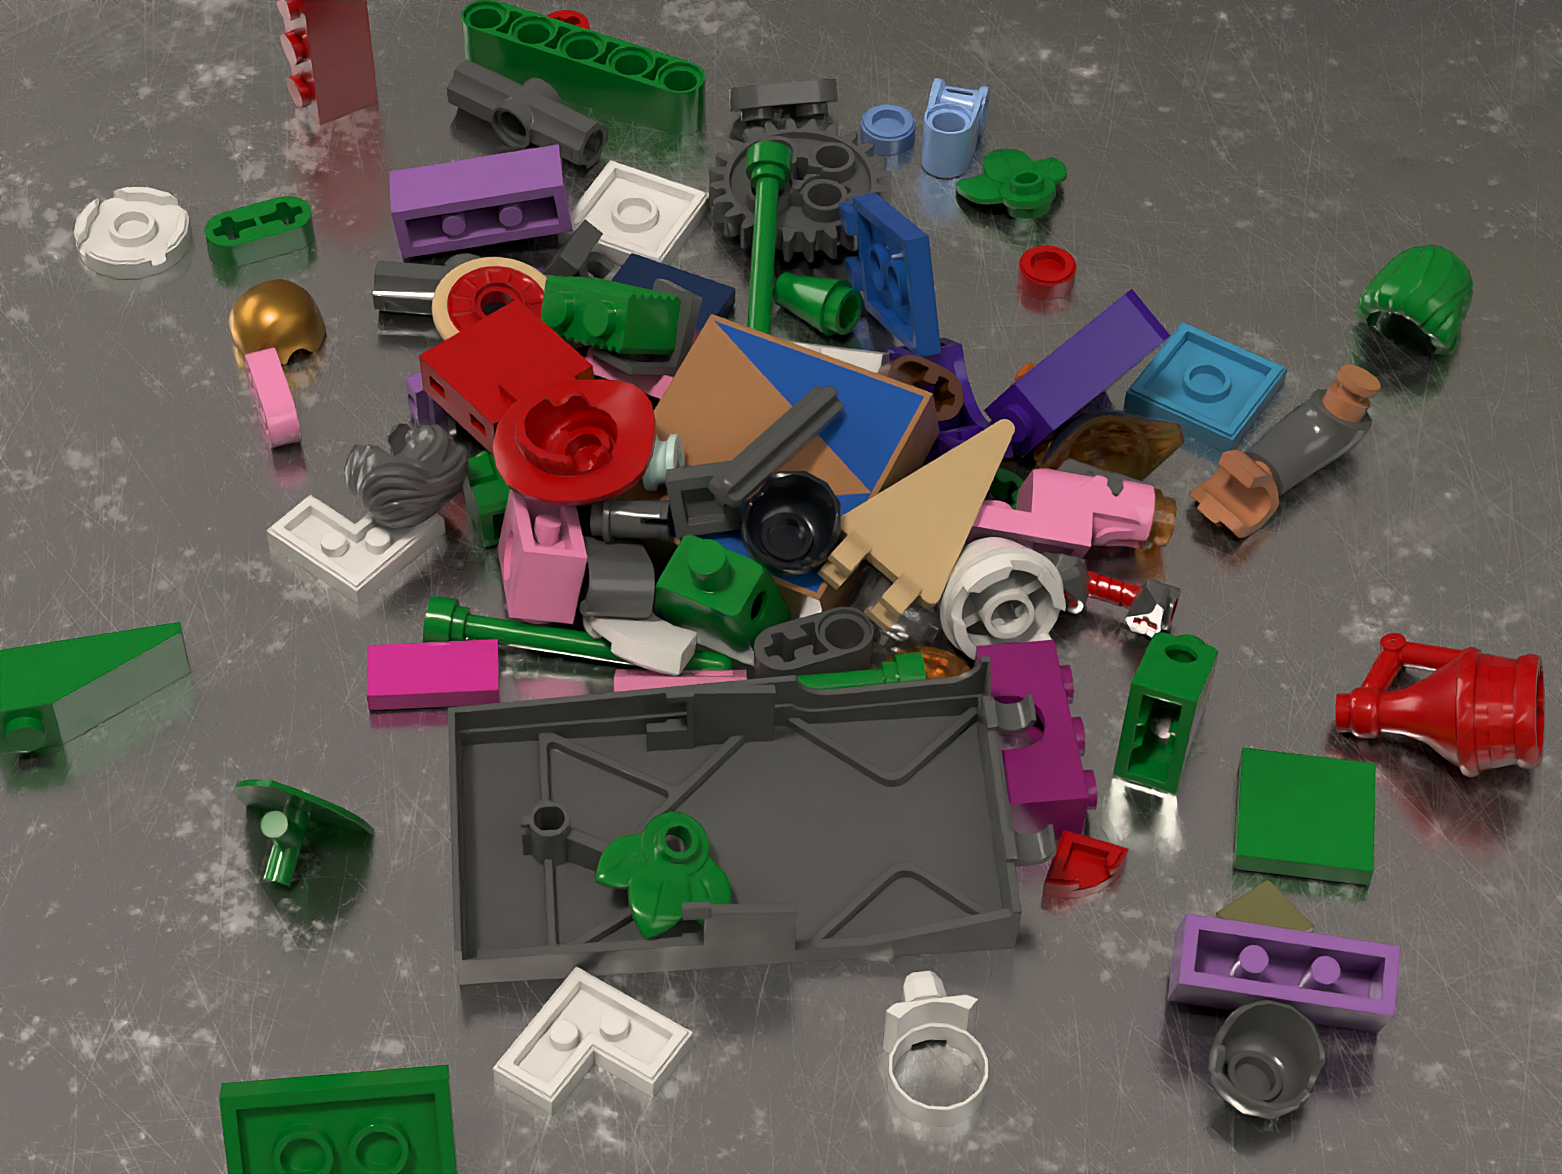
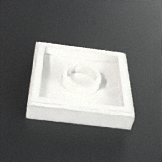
M610 160L570 212L572 231L558 233V244L563 245L586 219L603 233L591 252L601 253L610 259L611 262L623 265L631 253L670 265L711 209L709 207V193Z

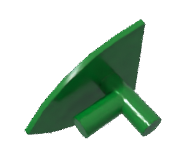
M248 779L238 781L232 791L234 796L246 807L268 811L263 816L260 826L263 834L274 842L263 878L264 881L271 884L290 887L309 821L372 836L375 830L356 814L334 803L273 780Z

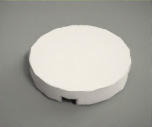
M125 187L112 191L114 198L100 203L98 197L87 204L76 218L74 237L83 263L96 273L115 279H141L162 273L178 263L190 248L192 229L186 209L184 211L179 206L178 199L168 192L150 187Z

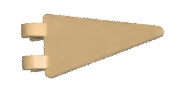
M1008 419L999 420L842 515L839 537L843 541L831 553L828 561L817 574L838 590L859 564L866 559L889 578L893 584L867 615L886 633L914 601L923 608H933L940 600L1015 432L1014 424Z

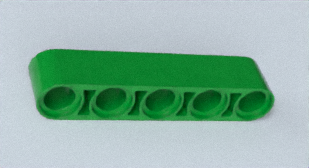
M477 0L471 2L461 12L465 60L477 63L521 85L531 78L542 79L557 91L561 99L669 134L689 135L697 132L705 123V73L700 66L690 61L496 0Z

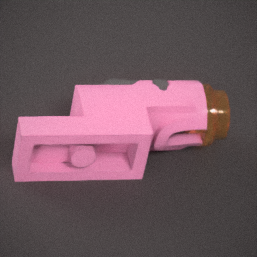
M1067 459L1057 470L1047 468L1032 470L1019 488L1016 510H1013L1009 504L1002 501L984 500L964 546L982 538L1001 537L1012 540L1042 555L1045 551L1054 554L1062 552L1081 559L1091 546H1128L1143 550H1150L1154 545L1165 547L1168 545L1175 527L1176 501L1174 498L1163 496L1160 489L1144 484L1142 481L1116 472L1110 473L1073 459Z

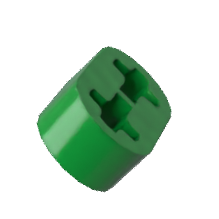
M291 196L277 197L222 212L213 216L204 228L209 257L214 263L224 267L244 266L291 253L306 247L314 237L310 206L306 201Z

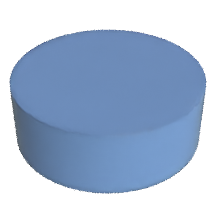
M882 104L872 107L861 118V143L872 142L874 144V153L879 155L892 156L904 153L912 147L915 141V118L908 110L897 105Z

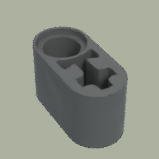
M583 536L588 559L577 603L583 616L648 619L653 606L655 579L653 564L641 540L615 537L613 543H605L603 537Z
M837 607L768 627L757 636L754 643V679L872 669L873 623L865 613L858 609Z

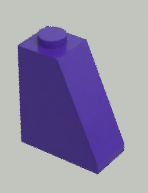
M1131 289L1013 383L984 412L993 423L1001 419H1008L1014 424L1015 432L1011 438V444L1021 457H1024L1057 431L1064 423L1105 393L1171 335Z

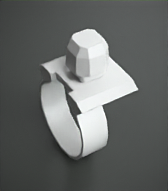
M930 970L909 974L903 985V1002L895 1003L886 1010L883 1050L890 1053L888 1092L894 1105L906 1117L923 1125L947 1127L965 1121L979 1109L987 1091L988 1058L981 1044L974 1038L978 999L966 994L947 997L942 980ZM926 1040H945L947 1045L964 1051L976 1062L983 1081L978 1091L964 1102L948 1107L928 1106L911 1099L898 1086L892 1072L898 1059L907 1053L913 1044Z

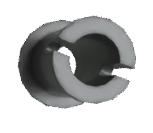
M617 496L600 502L592 503L590 516L591 533L593 536H603L605 543H613L615 537L658 539L670 542L674 522L647 520V518L667 520L669 516L672 517L669 500L617 499Z

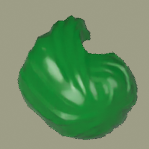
M1427 244L1426 246L1409 248L1396 255L1370 281L1359 298L1355 313L1360 321L1367 326L1376 325L1382 312L1402 315L1404 318L1420 326L1424 334L1430 336L1431 343L1435 346L1433 354L1449 355L1454 352L1458 345L1462 321L1467 317V311L1473 298V280L1470 270L1463 260L1443 246Z

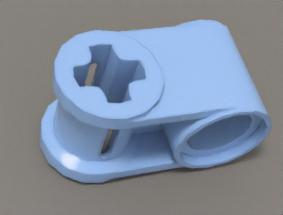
M934 79L928 107L924 114L921 165L925 171L937 177L952 178L960 176L968 170L978 138L982 136L990 103V87L981 86L977 91L948 86L944 79Z

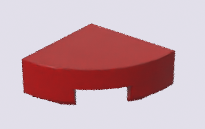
M1063 829L1056 848L1057 853L1052 859L1044 881L1042 896L1073 899L1086 897L1103 890L1114 882L1124 869L1129 848Z

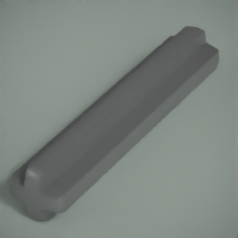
M815 386L712 477L709 483V490L715 495L714 502L722 508H726L728 505L737 508L767 481L771 474L778 472L842 413L843 403L837 398L838 391L832 386H826L825 388Z

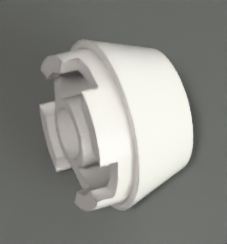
M987 537L973 541L962 548L941 595L940 621L942 629L948 640L973 660H975L976 646L1052 640L1048 633L1057 621L1060 610L1065 612L1066 608L1062 578L1055 565L1048 558L1012 540L1001 537Z

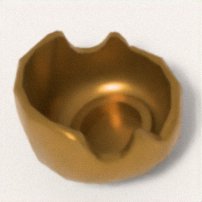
M284 279L269 280L253 286L239 298L229 313L228 326L237 350L247 354L274 347L281 364H287L290 355L298 349L304 348L311 353L316 352L320 348L326 332L321 312L312 296L304 288Z

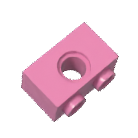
M510 489L497 549L509 618H519L538 625L551 622L573 624L588 559L576 506L550 505L530 500Z

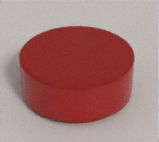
M1050 245L1033 247L1027 250L1019 260L1018 284L1026 294L1037 299L1055 300L1069 294L1074 287L1077 269L1076 261L1070 253L1059 247Z

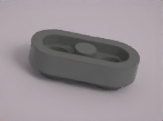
M836 79L758 84L727 89L729 112H741V122L774 119L773 109L795 108L796 117L828 114V104L838 102Z

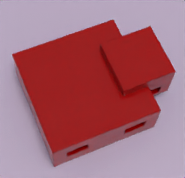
M518 299L419 355L423 390L492 455H494L492 446L497 424L512 403L530 391L552 383L571 380H594L593 365Z

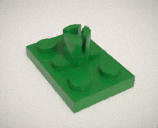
M449 1064L221 1083L219 1101L228 1174H458Z

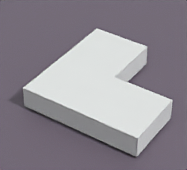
M309 495L268 528L266 533L268 544L357 605H360L445 533L444 517L436 513L430 519L415 527L391 528L375 521L368 513L354 524L326 504Z
M575 967L493 1067L494 1082L552 1116L593 1064L654 1097L693 1047V1032L584 970Z

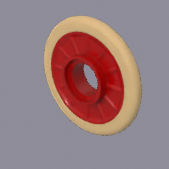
M485 257L465 262L451 270L441 280L435 290L432 300V316L436 329L445 341L487 317L481 310L484 305L490 302H501L507 305L516 299L521 301L541 319L547 277L532 266L509 258Z

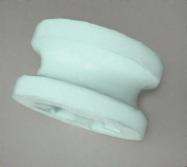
M656 434L653 457L645 475L642 477L646 491H657L659 485H666V469L685 467L684 445L680 434H670L666 441L659 440Z

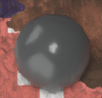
M1269 999L1255 1001L1242 1005L1233 1011L1216 1033L1209 1052L1208 1069L1212 1073L1211 1082L1219 1096L1241 1113L1274 1119L1297 1110L1300 1103H1303L1311 1094L1319 1072L1325 1063V1048L1315 1024L1293 1005Z

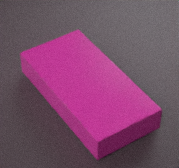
M498 639L449 641L448 643L426 642L368 645V709L384 710L500 703Z

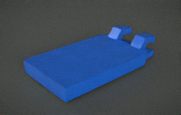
M875 192L853 196V204L850 201L838 203L841 226L848 235L857 236L859 258L856 256L845 258L847 280L852 284L853 289L863 292L865 309L914 355L925 357L940 354L941 346L929 236Z

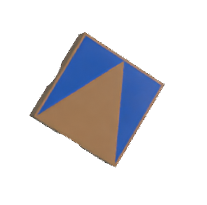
M711 314L654 410L656 434L659 440H668L670 434L681 435L684 445L685 467L732 461L815 386L822 388L826 386L834 387L838 391L837 398L843 403L842 413L779 471H807L827 482L841 503V516L920 469L940 430L933 393ZM641 478L633 487L617 496V499L664 501L669 500L665 484L659 485L657 491H646L643 478ZM760 488L757 491H755L748 499H750L756 492H758ZM747 500L739 506L741 516ZM669 516L667 520L647 518V520L658 522H673V517ZM673 524L670 542L658 539H636L641 540L653 567L664 571L683 537L677 538ZM740 529L694 535L702 539L715 540L724 548L751 558L742 544ZM839 537V539H838V542H837V544H836L834 550H835V549L837 548V546L843 541V539H841L840 537ZM828 559L820 567L807 574L778 576L772 572L770 573L791 613V620H795L833 608L845 607L869 561L864 559L838 590L817 574Z

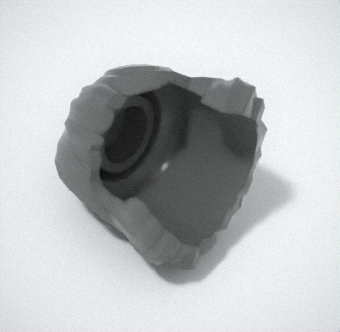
M398 423L392 427L390 434L387 436L391 454L386 453L377 445H354L347 457L344 479L351 496L375 521L391 528H410L430 519L458 494L469 470V453L466 447L456 444L448 438L447 431L436 424L432 426L425 424L420 427L410 428L407 424Z

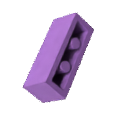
M559 144L389 172L391 215L402 258L572 231L568 188Z
M1186 913L1175 932L1167 1001L1235 1011L1242 1005L1262 999H1269L1293 1005L1315 1024L1379 1033L1395 1017L1401 946Z

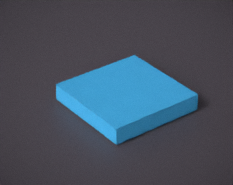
M1182 322L1126 391L1124 407L1152 419L1167 421L1169 423L1157 422L1226 452L1236 448L1285 383L1287 368Z

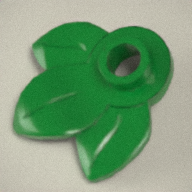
M996 149L984 156L982 163L984 173L959 180L955 184L957 192L972 202L978 204L1003 203L1010 216L1018 219H1033L1041 217L1051 210V201L1056 197V186L1067 178V167L1063 162L1053 157L1033 162L1025 152L1017 149Z
M681 812L661 813L648 822L641 834L617 838L603 851L598 862L595 882L608 888L628 889L631 915L641 937L646 940L663 934L682 919V903L710 901L711 904H731V887L728 877L708 856L709 840L704 828L694 818ZM674 835L680 838L686 844L687 850L684 852L673 851L668 847L665 836ZM703 919L696 920L703 926Z

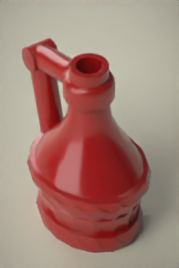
M1390 633L1380 639L1381 650L1361 687L1353 689L1351 693L1337 694L1335 714L1338 733H1352L1358 739H1375L1382 732L1404 735L1427 744L1445 760L1460 768L1463 775L1470 778L1481 774L1483 770L1518 764L1520 768L1528 770L1542 765L1545 738V687L1543 662L1540 655L1530 653L1519 656L1518 659L1485 654L1476 647L1459 650L1408 642L1403 635ZM1406 667L1434 672L1406 688L1388 691L1398 672Z

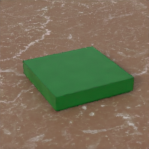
M1242 747L1238 773L1233 869L1370 885L1374 873L1376 763Z

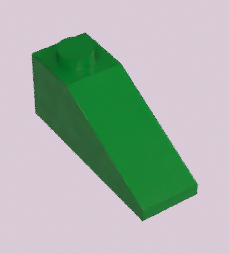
M181 622L0 650V754L31 752L43 747L65 744L189 674L190 665Z

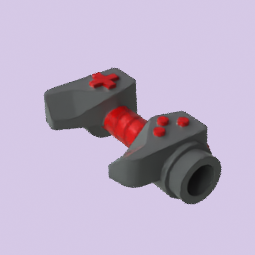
M1048 551L1044 552L1043 556L1055 565L1062 578L1066 612L1078 614L1084 608L1087 598L1090 597L1129 609L1126 622L1132 632L1152 638L1154 633L1169 630L1176 613L1181 588L1154 580H1147L1141 587L1086 570L1087 561L1085 559L1062 552L1057 554Z

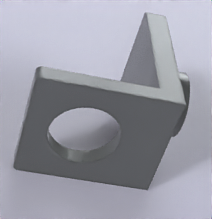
M656 279L653 287L654 291L677 295L681 301L675 350L670 355L626 354L594 347L593 355L630 375H675L691 348L702 297L667 279Z

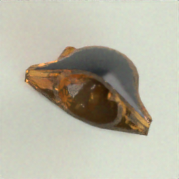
M1101 409L1083 413L1067 421L1052 433L1046 444L1036 448L1034 452L1036 465L1032 470L1042 468L1057 470L1065 460L1073 459L1110 473L1116 472L1143 481L1185 442L1181 426L1176 422L1144 417L1121 410Z

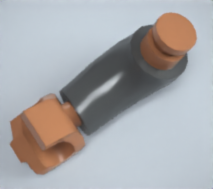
M1344 364L1337 372L1336 377L1338 381L1332 382L1328 389L1314 391L1309 400L1294 408L1271 427L1246 452L1235 449L1223 452L1218 461L1220 467L1215 474L1188 494L1199 503L1198 511L1217 528L1226 527L1238 538H1245L1256 532L1274 514L1279 506L1280 496L1354 449L1368 433L1372 426V419L1367 413L1371 404L1369 398L1375 397L1381 388L1378 379L1363 368Z

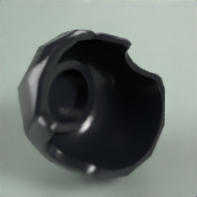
M779 471L771 474L760 490L748 499L745 504L740 528L742 544L755 562L763 565L768 571L778 576L810 573L828 559L838 542L841 530V503L827 482L807 471Z

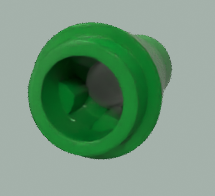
M784 272L779 276L773 288L772 297L776 305L786 308L827 336H833L837 333L845 335L851 332L862 312V295L858 290L853 289L852 284L848 280L799 276Z

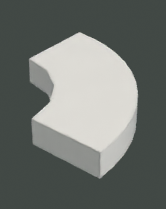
M651 611L648 619L583 616L582 618L586 631L593 639L602 638L603 636L612 642L611 652L614 655L652 671L676 677L680 675L695 653L697 632L674 626L658 618L653 611Z

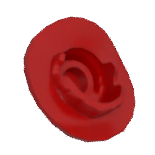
M605 379L571 380L552 383L532 390L512 403L498 422L492 446L496 469L511 490L530 500L550 505L592 506L594 502H600L623 494L645 475L654 453L656 419L651 401L643 390L632 383Z

